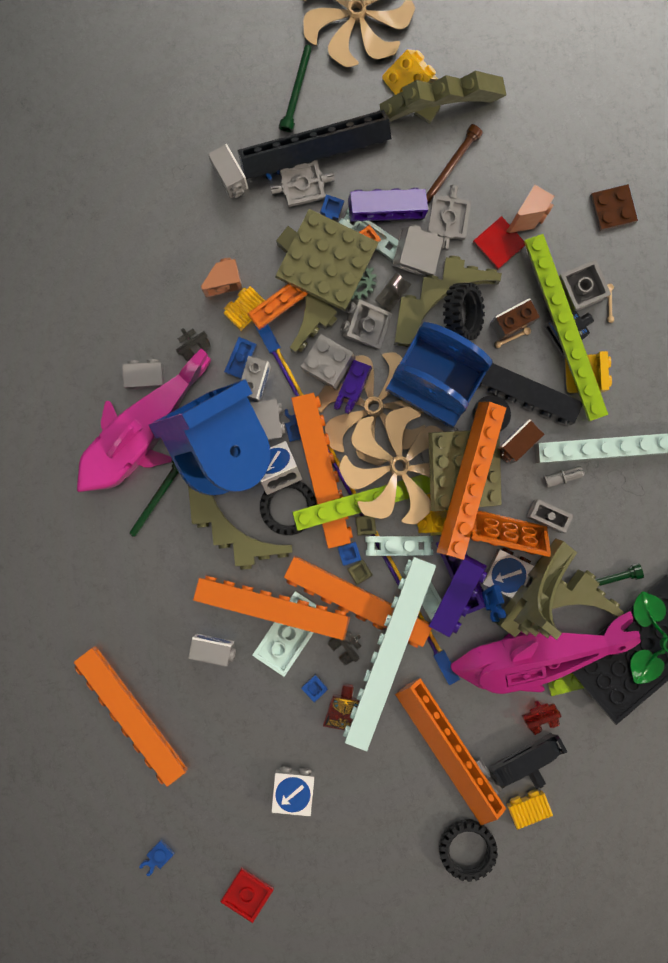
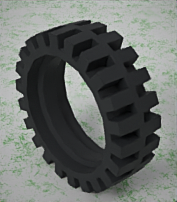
M455 283L449 287L450 290H447V296L444 298L446 303H443V308H445V311H443L445 319L443 321L444 324H447L445 328L468 340H474L482 331L483 327L481 324H484L483 316H485V312H483L485 305L482 304L484 299L480 297L482 293L476 284ZM463 300H465L466 304L465 324L463 323L462 318Z
M301 481L282 488H292L301 492L306 499L307 507L317 505L313 492ZM279 490L268 495L264 491L260 501V514L264 523L272 531L282 535H295L305 530L297 531L295 525L285 526L276 522L271 516L269 506L271 498Z
M461 820L459 823L454 822L453 826H449L447 831H444L440 839L439 853L444 867L449 874L451 873L453 877L459 878L461 881L467 880L472 882L473 879L477 881L480 880V877H486V873H490L493 870L492 867L495 866L496 858L498 857V848L492 833L478 821ZM463 832L479 834L487 845V855L484 861L472 869H463L457 866L451 860L449 854L452 840Z

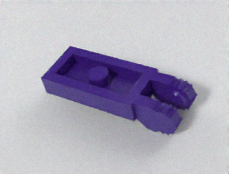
M353 360L339 391L334 409L339 410L346 398L349 401L345 407V413H351L372 370L370 365Z

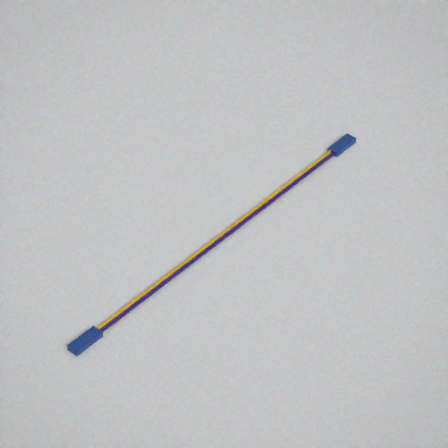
M267 324L260 330L256 327L269 353L274 355L295 396L303 395L280 352L281 347L269 325ZM327 445L328 452L333 453L335 463L332 465L337 471L349 495L356 494L355 489L350 488L344 481L339 470L340 461L330 445ZM377 530V534H370L371 536H380ZM382 556L399 586L402 576L391 556ZM419 611L417 617L425 620L421 611ZM430 632L427 640L434 651L433 657L450 686L459 681L460 678L451 670L452 663L446 652L440 648L434 635Z

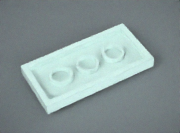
M297 591L290 598L291 602L297 603L298 600L309 602L308 606L316 608L315 603ZM274 622L252 656L285 677L314 632Z

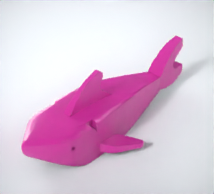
M202 348L186 363L179 375L137 401L119 416H117L110 401L105 402L101 419L103 431L83 452L79 461L78 492L113 488L129 477L139 465L145 468H152L172 462L171 456L153 451L160 438L156 439L149 424L178 409L190 386L198 380L209 366L211 359Z
M631 611L615 619L607 628L604 636L562 633L556 640L551 636L547 639L541 633H538L536 637L532 634L525 635L523 632L514 637L509 633L501 641L473 648L451 664V670L476 687L496 694H506L520 690L543 692L545 691L543 684L564 677L607 655L626 652L634 648L641 642L639 631L624 632L633 623Z

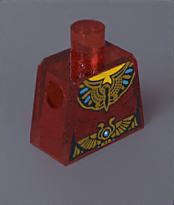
M343 685L341 695L333 694L323 721V727L345 730L346 725H351L352 718H349L353 706L357 707L360 701L353 697L354 686Z

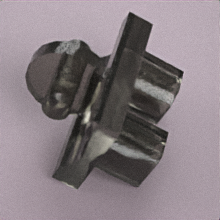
M396 273L375 301L390 312L412 284Z
M182 328L183 335L177 339L180 343L186 339L188 342L177 348L176 352L182 355L188 362L195 355L191 349L194 345L197 344L204 351L211 347L206 338L208 337L205 331H202L191 339L190 337L196 333L195 330L192 328L186 332Z
M349 631L346 633L349 641L333 637L328 641L327 644L333 651L341 645L346 650L338 657L344 666L360 659L351 647V645H354L357 650L361 647L358 642L361 638L360 634L353 636Z

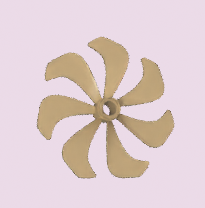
M335 0L347 9L316 8L308 11L304 16V36L313 45H317L318 32L322 27L330 22L349 17V20L332 37L328 45V53L332 59L342 66L352 67L359 64L358 60L349 51V38L355 23L360 22L364 47L371 58L382 59L396 54L400 41L387 42L382 40L371 30L364 17L367 15L392 28L404 29L412 19L415 6L412 0H405L401 7L397 9L372 11L366 10V6L378 0ZM359 8L361 11L354 12L353 9Z
M395 352L382 354L389 365V375L378 397H374V367L371 359L364 355L355 356L356 361L372 367L364 386L368 399L365 401L359 397L355 403L364 407L365 410L342 414L327 422L325 434L328 433L330 447L333 450L344 452V434L351 426L367 415L374 417L371 425V434L375 439L376 417L380 416L385 427L387 415L383 413L384 409L396 410L411 407L420 414L424 413L403 400L385 404L382 402L385 397L391 394L386 391V388L397 366L403 359L399 354ZM343 383L339 385L337 390L328 385L324 386L318 395L321 407L318 408L320 413L330 403L336 402ZM373 403L379 404V408L376 411L369 410ZM425 425L416 429H404L402 450L410 449L418 434L426 427ZM356 449L357 456L365 462L377 466L388 462L366 455Z
M411 407L393 410L386 416L385 427L396 455L394 458L378 445L371 434L373 416L360 419L352 434L351 441L354 448L371 457L388 461L389 466L372 469L358 468L349 461L346 455L343 456L340 462V473L346 484L352 489H361L373 483L390 471L392 473L387 486L380 496L371 502H357L361 512L366 516L384 519L391 515L395 504L397 476H402L410 498V510L401 521L406 524H417L431 511L429 497L406 473L412 471L430 478L429 463L409 466V461L429 448L428 433L444 431L433 425L425 427L414 440L407 455L403 457L402 437L405 426L409 421L421 416L420 413ZM396 461L402 462V471L395 469Z

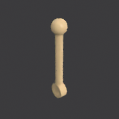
M608 284L611 295L608 297L609 316L607 321L612 323L614 322V317L612 316V290L614 286L613 284Z
M526 327L518 334L502 341H496L494 346L500 348L502 344L522 335H529L531 329Z

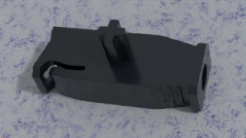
M549 733L491 766L490 769L502 789L528 775L535 788L538 789L546 785L539 769L553 762L559 755L567 753V750L558 735Z

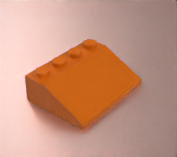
M480 510L477 511L470 536L471 540L487 542L493 546L500 545L511 550H522L532 555L539 554L550 557L551 551L547 526Z

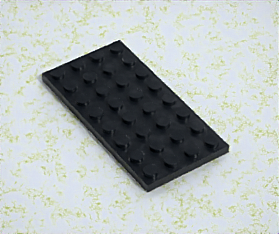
M667 575L647 593L660 598L666 606L665 617L656 623L668 636ZM634 604L623 613L631 611L633 616V623L624 632L639 631L641 642L626 652L607 655L572 672V675L615 725L620 723L668 681V652L657 656L664 662V670L658 678L643 684H636L633 681L630 667L632 656L637 651L644 649L651 651L654 655L655 652L662 649L660 640L663 638L653 624L643 627L637 623L633 615ZM611 623L597 635L604 636Z

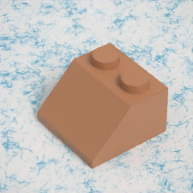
M534 185L506 232L514 233L535 229L538 223L542 224L554 206L551 202L555 196Z
M223 258L214 265L201 285L205 297L243 289L235 259Z

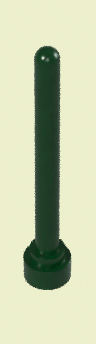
M309 44L305 45L286 116L280 120L278 127L281 131L292 133L295 126L293 115L312 50Z
M172 461L171 471L130 530L132 537L138 534L179 473L174 461Z
M640 563L631 565V568H628L627 571L595 580L600 583L599 586L627 578L642 579L644 578V573Z

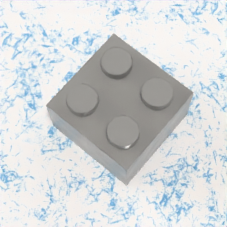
M596 259L559 275L571 312L596 304L611 295Z
M320 334L301 368L305 373L337 390L356 357L353 352Z

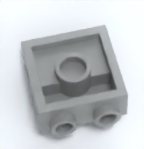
M360 299L350 302L347 307V313H349L347 321L344 320L340 328L343 331L341 336L357 343H363L375 349H380L392 313Z

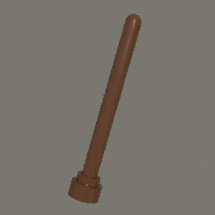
M471 124L467 129L466 139L427 192V204L432 200L471 143L479 140L482 136L483 131L478 126Z

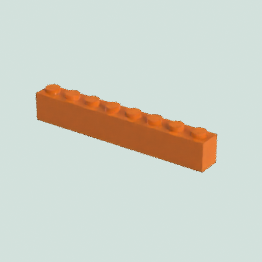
M313 392L293 397L291 400L316 502L321 504L342 498V490H338L336 484L339 482L338 473L333 471L332 464L335 463L333 453H329L327 445H330L328 433L324 434L323 426H326L324 416L319 415L318 408L321 407L319 396H315ZM348 516L322 524L328 549L351 543L350 538H353L351 527H347L345 521L349 519Z
M492 402L478 403L437 553L462 560L465 558L506 407Z
M294 556L284 576L288 584L294 587L299 585L304 588V592L312 596L317 594L321 596L322 601L328 604L333 602L339 605L338 609L347 613L351 611L356 614V618L364 622L367 619L373 622V626L380 630L387 628V626H384L387 615H392L394 610L391 607V603L297 556ZM417 617L408 644L416 648L418 645L423 647L432 630L429 627L430 623Z
M205 576V579L199 578L193 601L345 640L350 617L346 616L347 612L336 609L335 613L327 611L328 607L316 605V608L308 606L309 602L298 600L297 603L291 602L290 597L279 595V598L272 597L271 592L261 590L260 593L253 592L252 587L242 585V588L234 587L235 583L224 580L223 584L216 582L217 578Z
M95 646L75 660L74 664L76 665L75 670L77 673L86 678V684L91 691L95 690L101 705L107 706L110 710V717L115 722H119L122 726V733L127 738H131L134 742L132 744L134 749L138 753H142L145 757L146 765L150 769L153 768L157 773L156 778L158 781L168 787L185 774L188 770L186 765L99 649Z
M421 678L405 685L395 694L479 823L484 825L498 820L506 810V807Z

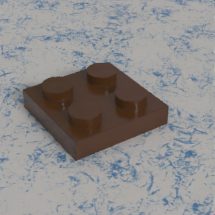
M629 184L594 192L590 195L599 231L638 221Z

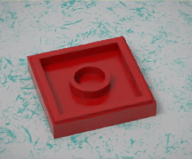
M502 216L473 240V243L497 270L525 247L524 240L517 232H506L510 224Z
M241 867L220 902L253 923L274 888Z

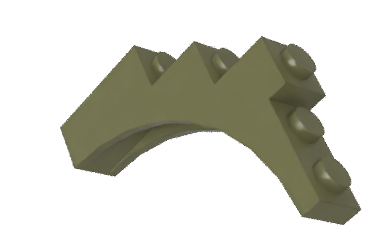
M475 70L462 78L445 75L432 83L415 80L404 86L402 92L379 105L380 110L385 111L391 122L402 116L430 107L469 101L492 103L507 94L503 77Z
M287 226L276 240L277 246L286 254L297 232ZM310 294L305 296L306 307L303 322L297 337L290 346V350L296 355L299 351L302 353L308 346L307 341L310 337L314 338L320 330L318 328L319 325L326 330L328 326L332 327L338 319L335 309Z
M459 256L446 257L442 279H438L439 277L433 275L423 278L420 299H416V296L413 295L401 297L394 345L410 347L422 320L435 304L447 296L446 292L450 290V286L455 283L498 285L501 281L502 273H497L495 269L478 270V267L475 266L464 268L465 260H461Z
M188 485L192 524H197V528L209 527L208 523H211L213 545H218L219 549L230 548V544L233 543L235 567L240 566V570L252 569L251 565L256 564V556H258L259 560L270 559V555L277 554L278 558L289 557V553H293L292 545H275L247 536L225 518L217 506L213 495L201 494Z
M555 538L550 545V557L542 555L528 574L533 580L521 596L526 603L514 621L519 625L518 629L525 635L530 633L536 637L538 633H541L547 639L551 636L557 640L562 633L553 622V601L559 583L577 552L564 541Z
M579 569L568 584L561 579L556 590L552 608L580 604L601 608L616 617L624 613L619 608L620 604L612 598L608 600L604 597L606 593L597 588L600 583L595 580L596 576L588 570L583 572ZM523 585L520 586L504 608L506 618H499L500 621L495 622L514 637L521 632L518 629L519 625L514 619L526 603L521 598L527 590V587Z

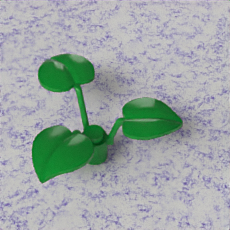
M641 592L637 596L633 606V615L637 623L643 627L651 624L654 625L663 636L660 640L662 649L655 652L654 655L649 650H639L632 656L630 667L633 681L636 684L648 683L658 678L664 670V662L657 656L668 652V636L656 623L665 617L666 606L660 598L646 592Z

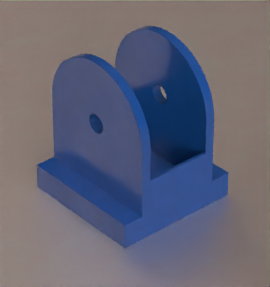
M424 322L400 364L397 366L386 391L453 429L460 416L466 411L471 398L486 372L490 369L493 361L486 352L463 336L440 325Z
M246 379L209 391L149 424L156 439L162 438L183 480L193 490L201 494L220 495L229 491L238 492L250 489L261 481L268 469L270 445L266 433L248 399V396L253 393Z

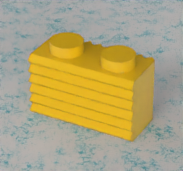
M251 286L248 289L243 288L238 293L237 300L235 302L230 301L224 308L225 317L239 331H242L251 322L247 313L265 301Z
M531 790L527 793L528 796L522 798L520 796L513 797L509 800L510 803L506 804L517 830L553 816L545 793L542 790Z

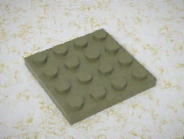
M309 209L275 278L346 311L379 242Z
M471 430L428 433L431 511H445L449 509ZM500 435L498 436L479 507L502 505L500 449L498 448L500 446Z

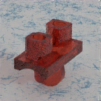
M539 701L534 702L535 708L530 709V713L522 715L525 724L534 735L543 731L542 724L548 723L550 728L559 726V718L562 717L555 704L548 705L546 703L540 705Z

